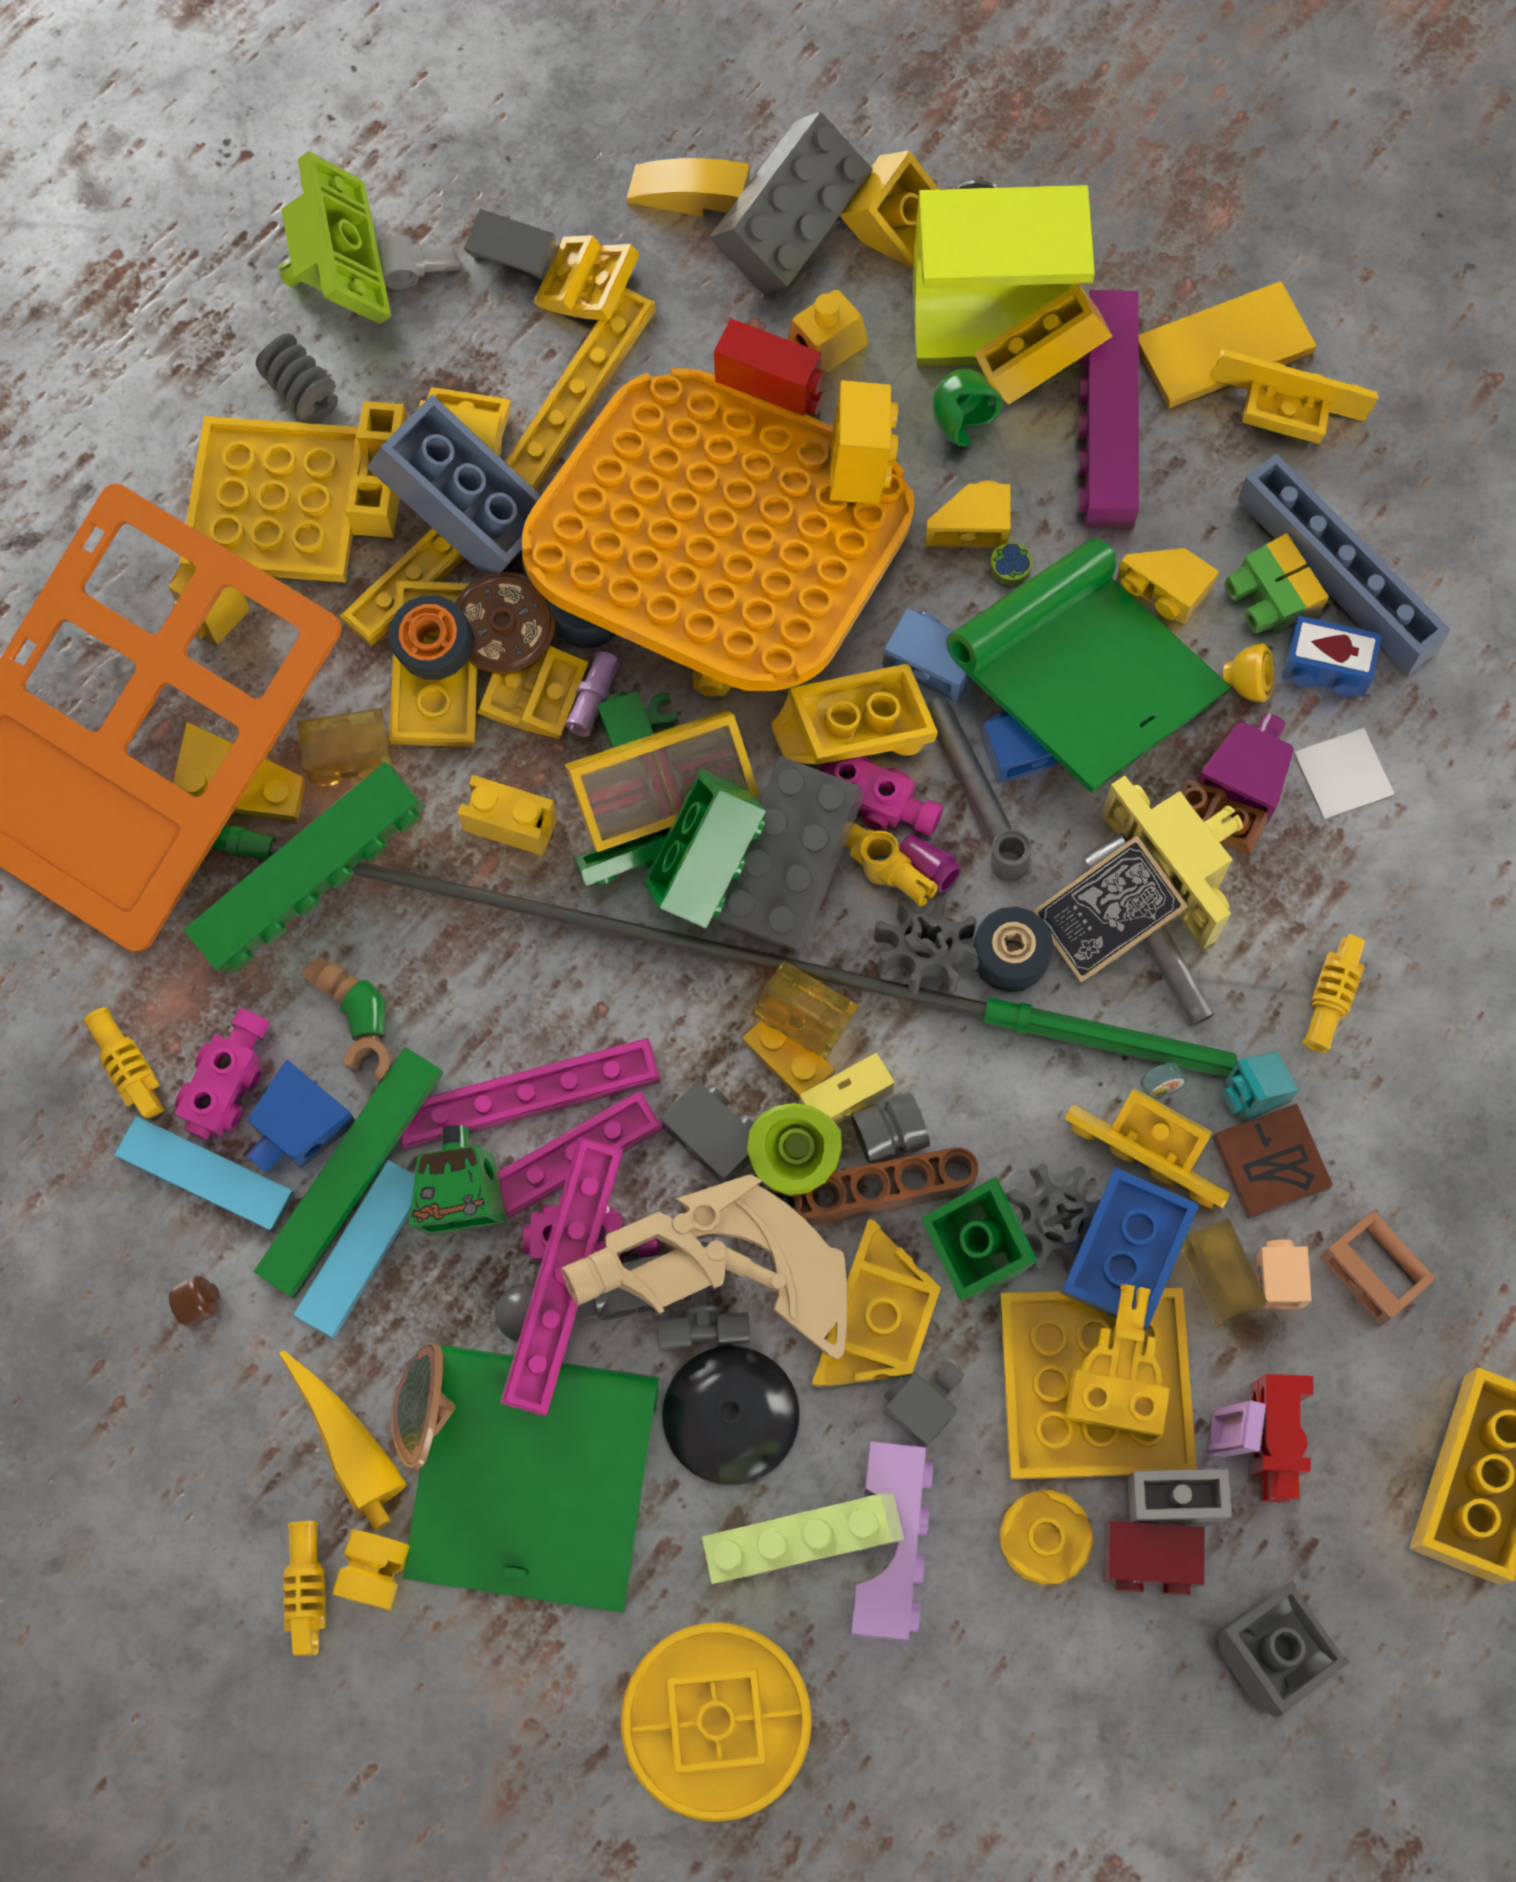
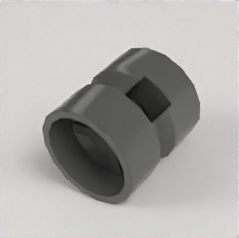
M910 1092L891 1098L890 1101L886 1102L885 1111L872 1105L851 1113L854 1131L868 1165L894 1160L897 1148L904 1153H913L930 1146V1139L923 1116L915 1098Z

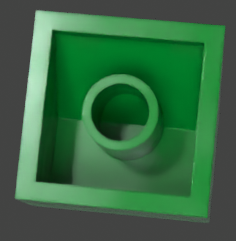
M997 1177L988 1180L921 1217L960 1301L986 1294L1020 1276L1038 1261Z

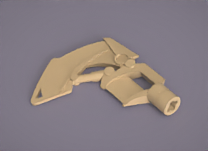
M749 1174L676 1198L688 1212L678 1214L674 1219L658 1211L607 1234L604 1249L588 1255L587 1258L579 1259L562 1267L561 1273L567 1290L577 1306L600 1296L602 1293L605 1294L620 1287V1289L641 1298L661 1314L665 1312L663 1307L708 1286L712 1285L715 1289L723 1285L726 1269L740 1277L746 1276L776 1292L778 1298L774 1311L830 1358L839 1359L844 1354L847 1328L845 1257L842 1250L829 1247L818 1232L788 1204L758 1186L763 1180ZM722 1236L749 1241L770 1252L775 1272L752 1262L751 1258L727 1248L721 1241L715 1240L710 1242L708 1246L703 1247L697 1239ZM655 1238L675 1249L630 1271L623 1267L617 1256ZM836 1324V1339L833 1345L824 1338Z

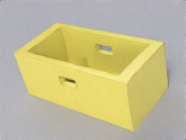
M876 1052L800 1094L799 1104L813 1106L829 1115L836 1124H839L851 1117V1113L867 1108L893 1094L895 1082Z

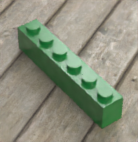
M386 761L383 762L184 928V932L215 970L228 973L230 970L233 973L238 972L253 960L252 952L264 942L269 945L278 940L288 929L285 924L297 914L302 917L314 910L321 902L319 896L331 886L336 889L345 884L354 875L352 869L363 859L370 861L381 854L388 846L385 841L398 830L404 833L412 828L421 819L419 813L426 806L396 769Z

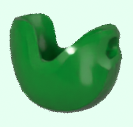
M959 369L948 374L938 384L932 398V413L935 422L941 432L953 444L958 446L970 445L971 440L964 430L965 427L981 426L991 422L999 415L1002 408L1001 394L988 383L984 375L972 369Z

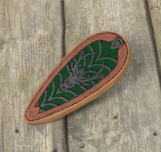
M431 1342L423 1345L406 1367L396 1389L391 1410L392 1435L400 1461L406 1467L419 1470L425 1463L433 1436L440 1432L456 1408L455 1404L446 1398V1395L441 1393L443 1353L441 1346Z

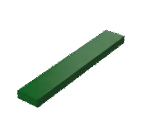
M407 1047L403 1048L253 1271L255 1274L294 1298L444 1072L440 1068Z

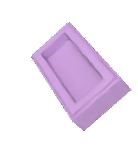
M1246 1401L1215 1408L1212 1415L1208 1454L1224 1458L1260 1451L1266 1404Z

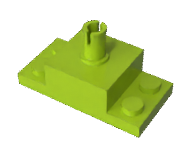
M308 151L297 159L301 176L300 183L304 193L281 208L290 259L279 265L278 270L281 271L279 276L289 287H296L302 281L322 291L324 298L381 324L391 318V312L365 181Z

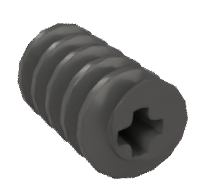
M290 333L283 334L275 338L259 353L255 366L260 376L268 381L269 386L277 391L283 401L287 402L290 410L297 414L301 422L317 423L330 415L337 406L338 397L333 394L336 387L335 381L329 377L325 378V370L319 366L316 367L315 359L309 355L306 356V349L302 345H296L297 340L294 335Z

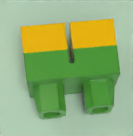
M1288 533L1247 554L1241 567L1227 576L1224 587L1232 600L1238 601L1251 594L1257 603L1247 608L1244 614L1246 622L1253 633L1273 628L1275 633L1278 634L1290 624L1296 622L1298 615L1308 618L1321 615L1329 598L1310 567L1305 568L1307 563Z

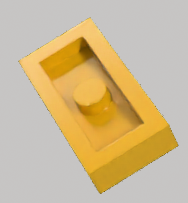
M774 1008L742 1037V1043L798 1098L800 1094L835 1074V1069Z

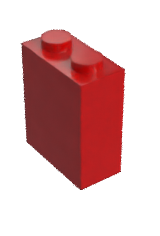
M730 318L713 351L715 382L802 416L806 414L809 416L811 414L817 415L825 397V392L820 391L825 378V371L821 370V352Z

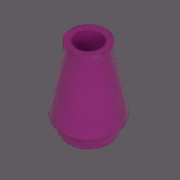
M908 835L899 845V851L911 860V865L938 885L937 892H946L960 876L962 867L956 863V856L919 839L916 835Z

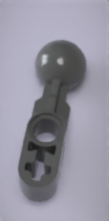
M665 1254L625 1262L622 1265L630 1271ZM520 1284L506 1290L497 1302L495 1309L496 1323L500 1331L512 1341L518 1342L534 1285ZM618 1287L579 1305L575 1318L579 1321L598 1317L599 1320H611L654 1310V1308L641 1298ZM680 1299V1300H678V1301H676V1302H674V1303H672V1304H669V1305H667V1306H670V1305H673V1304H675V1303H678V1302H680L682 1299Z

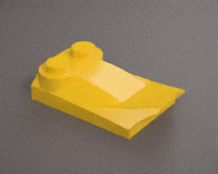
M909 663L792 687L789 689L782 710L771 723L772 731L782 756L801 764H822L893 751L903 756L914 755L921 751L924 744L935 742L938 734Z

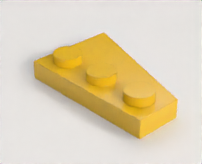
M186 722L173 783L194 797H200L208 787L233 743ZM265 759L232 814L298 822L306 782L302 776Z

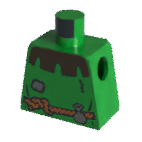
M451 1125L442 1128L443 1150L422 1153L417 1159L409 1225L425 1234L432 1235L507 1223V1215L493 1155L479 1146H469V1128L467 1126Z

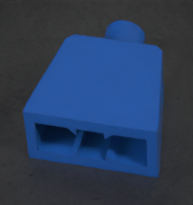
M286 1060L249 1116L248 1122L263 1137L246 1157L265 1173L272 1168L283 1154L301 1168L345 1134L355 1119L350 1111L290 1061Z

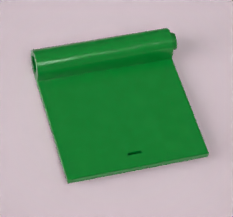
M1097 538L1087 540L951 632L946 638L947 650L953 661L1091 793L1228 693L1231 688L1228 683L1112 578L1116 569L1115 552L1108 543Z
M443 1345L441 1347L443 1353L441 1393L446 1395V1398L451 1400L456 1408L440 1432L433 1436L426 1461L420 1468L408 1542L410 1547L405 1561L403 1579L623 1613L651 1426L654 1422L658 1402L660 1377L562 1362L547 1416L543 1417L500 1404L514 1355Z

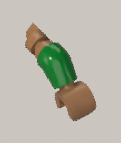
M320 956L309 963L301 973V976L327 996L334 995L333 999L340 1005L341 1013L347 1017L351 1037L355 1042L348 1048L344 1056L343 1066L350 1071H358L362 1069V1063L367 1057L378 1055L379 1065L374 1072V1076L380 1084L397 1059L394 1052L380 1042V1039L385 1037L386 1002L380 991L366 979L360 981L355 976L348 977V971L337 962L329 963Z

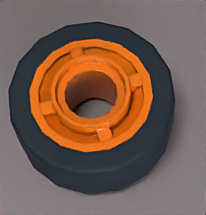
M421 595L408 600L396 611L390 623L389 642L394 655L411 674L424 680H441L454 675L467 663L473 651L474 634L469 620L452 600L440 595ZM440 631V636L434 643L423 644V640L429 632Z

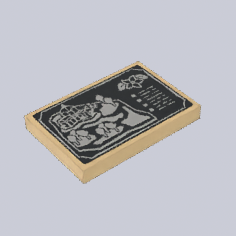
M1136 835L1035 908L1033 912L1045 921L1051 931L1053 944L1079 981L1084 983L1190 908V905L1140 835Z

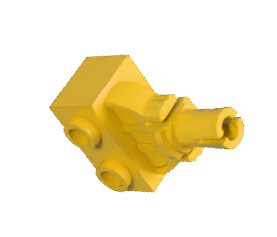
M1121 1285V1295L1116 1326L1112 1333L1111 1348L1108 1347L1111 1329L1101 1328L1098 1345L1087 1355L1081 1370L1072 1372L1064 1419L1151 1436L1163 1435L1170 1388L1162 1386L1161 1369L1154 1356L1156 1338L1149 1336L1145 1338L1144 1351L1141 1354L1144 1341L1145 1316L1151 1290L1139 1287L1136 1290L1134 1309H1132L1135 1286Z

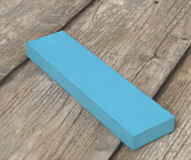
M138 1116L133 1120L114 1154L118 1159L272 1233L294 1195L291 1189Z
M387 1160L293 1314L294 1317L335 1339L410 1215L415 1181L413 1173Z

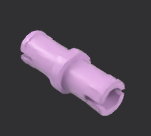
M607 652L596 653L585 682H581L576 690L578 698L565 725L572 733L578 736L588 737L591 735L599 714L597 704L603 703L610 696V686L621 666L620 661H617L614 655Z

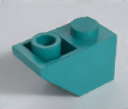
M1277 1051L1237 1061L1223 1083L1225 1089L1222 1092L1230 1111L1233 1114L1239 1113L1244 1123L1291 1102L1299 1090Z

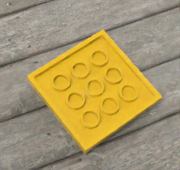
M204 416L186 524L272 577L346 583L353 533L345 509L351 475H359L360 446L357 439L359 427ZM180 556V567L188 565L190 561Z
M1183 1288L1164 1289L1150 1325L1144 1331V1341L1141 1349V1354H1143L1146 1337L1156 1338L1154 1356L1161 1369L1162 1386L1170 1388L1163 1435L1151 1436L1064 1419L1072 1372L1081 1370L1087 1355L1098 1345L1101 1328L1111 1329L1108 1346L1111 1348L1116 1318L1060 1294L1061 1291L1000 1293L1010 1480L1127 1477L1133 1471L1197 1470Z

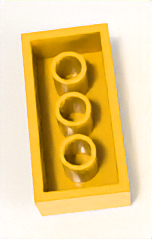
M1478 1367L1464 1375L1409 1550L1497 1585L1514 1582L1516 1576V1382Z

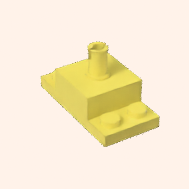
M1123 776L1111 784L1101 816L1116 836L1123 833L1127 840L1130 841L1136 835H1140L1190 905V908L1182 912L1178 917L1201 948L1205 949L1217 941L1231 915L1228 910L1229 903L1218 888L1233 859L1219 842L1236 831L1238 832L1243 829L1242 821L1239 815L1233 818L1230 817L1235 810L1227 805L1220 812L1203 822L1180 791L1151 809L1150 800L1145 791L1137 784L1133 786L1128 778Z

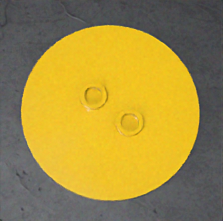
M716 1622L693 1625L681 1629L660 1641L646 1654L635 1669L628 1683L622 1703V1742L626 1757L635 1776L645 1790L662 1805L675 1813L700 1821L720 1822L736 1820L758 1812L771 1804L789 1787L804 1762L811 1736L812 1723L809 1697L802 1677L794 1663L778 1645L766 1636L747 1627L731 1623Z

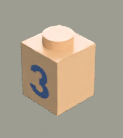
M1286 1239L1266 1242L1267 1247H1262L1254 1255L1258 1309H1303L1312 1301L1308 1246L1294 1247V1241Z

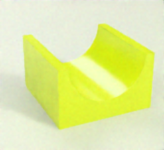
M1088 185L919 190L912 273L916 367L980 365L974 352L1078 283H1093L1095 271Z

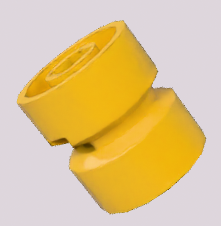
M351 1529L344 1556L348 1559L349 1563L348 1566L339 1569L332 1595L391 1611L398 1584L393 1577L395 1573L403 1571L410 1545L372 1533Z

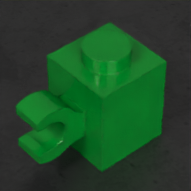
M638 691L630 694L625 692L616 693L606 698L603 703L597 704L600 722L610 748L612 749L654 734V730L669 729L677 725L678 716L676 712L668 715H662L658 712L661 707L671 704L669 693L655 695L646 710L643 707Z

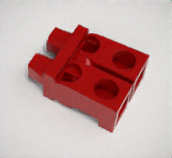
M1265 1374L1251 1383V1401L1266 1404L1260 1451L1252 1452L1255 1459L1249 1461V1476H1260V1502L1289 1503L1291 1500L1300 1499L1299 1476L1311 1472V1457H1302L1306 1452L1308 1441L1306 1433L1301 1427L1300 1402L1313 1395V1376Z

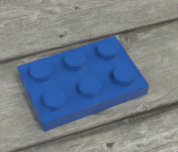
M1115 1167L1060 1294L1117 1319L1121 1285L1135 1286L1132 1309H1134L1136 1290L1139 1287L1150 1289L1151 1292L1148 1297L1143 1329L1146 1331L1199 1204Z

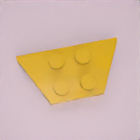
M868 1219L847 1279V1328L844 1354L839 1359H832L822 1352L812 1381L813 1387L824 1388L900 1378L901 1376L910 1377L913 1374L941 1287L926 1272H923L913 1262V1259L880 1229L881 1227L874 1220ZM836 1324L830 1330L827 1341L833 1345L836 1339Z

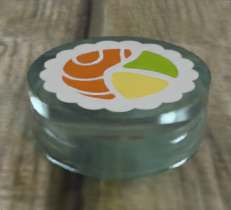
M1166 1063L1147 1072L1142 1077L1140 1085L1146 1095L1153 1099H1160L1182 1088L1186 1084L1187 1078L1180 1064Z

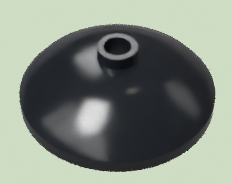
M739 1346L713 1348L696 1355L685 1363L673 1377L667 1389L662 1410V1422L666 1440L678 1461L697 1477L719 1485L747 1484L763 1478L776 1469L784 1461L794 1445L800 1419L796 1391L783 1369L768 1356L753 1349ZM728 1403L737 1405L739 1408L737 1417L734 1419L723 1417L721 1410L724 1405Z

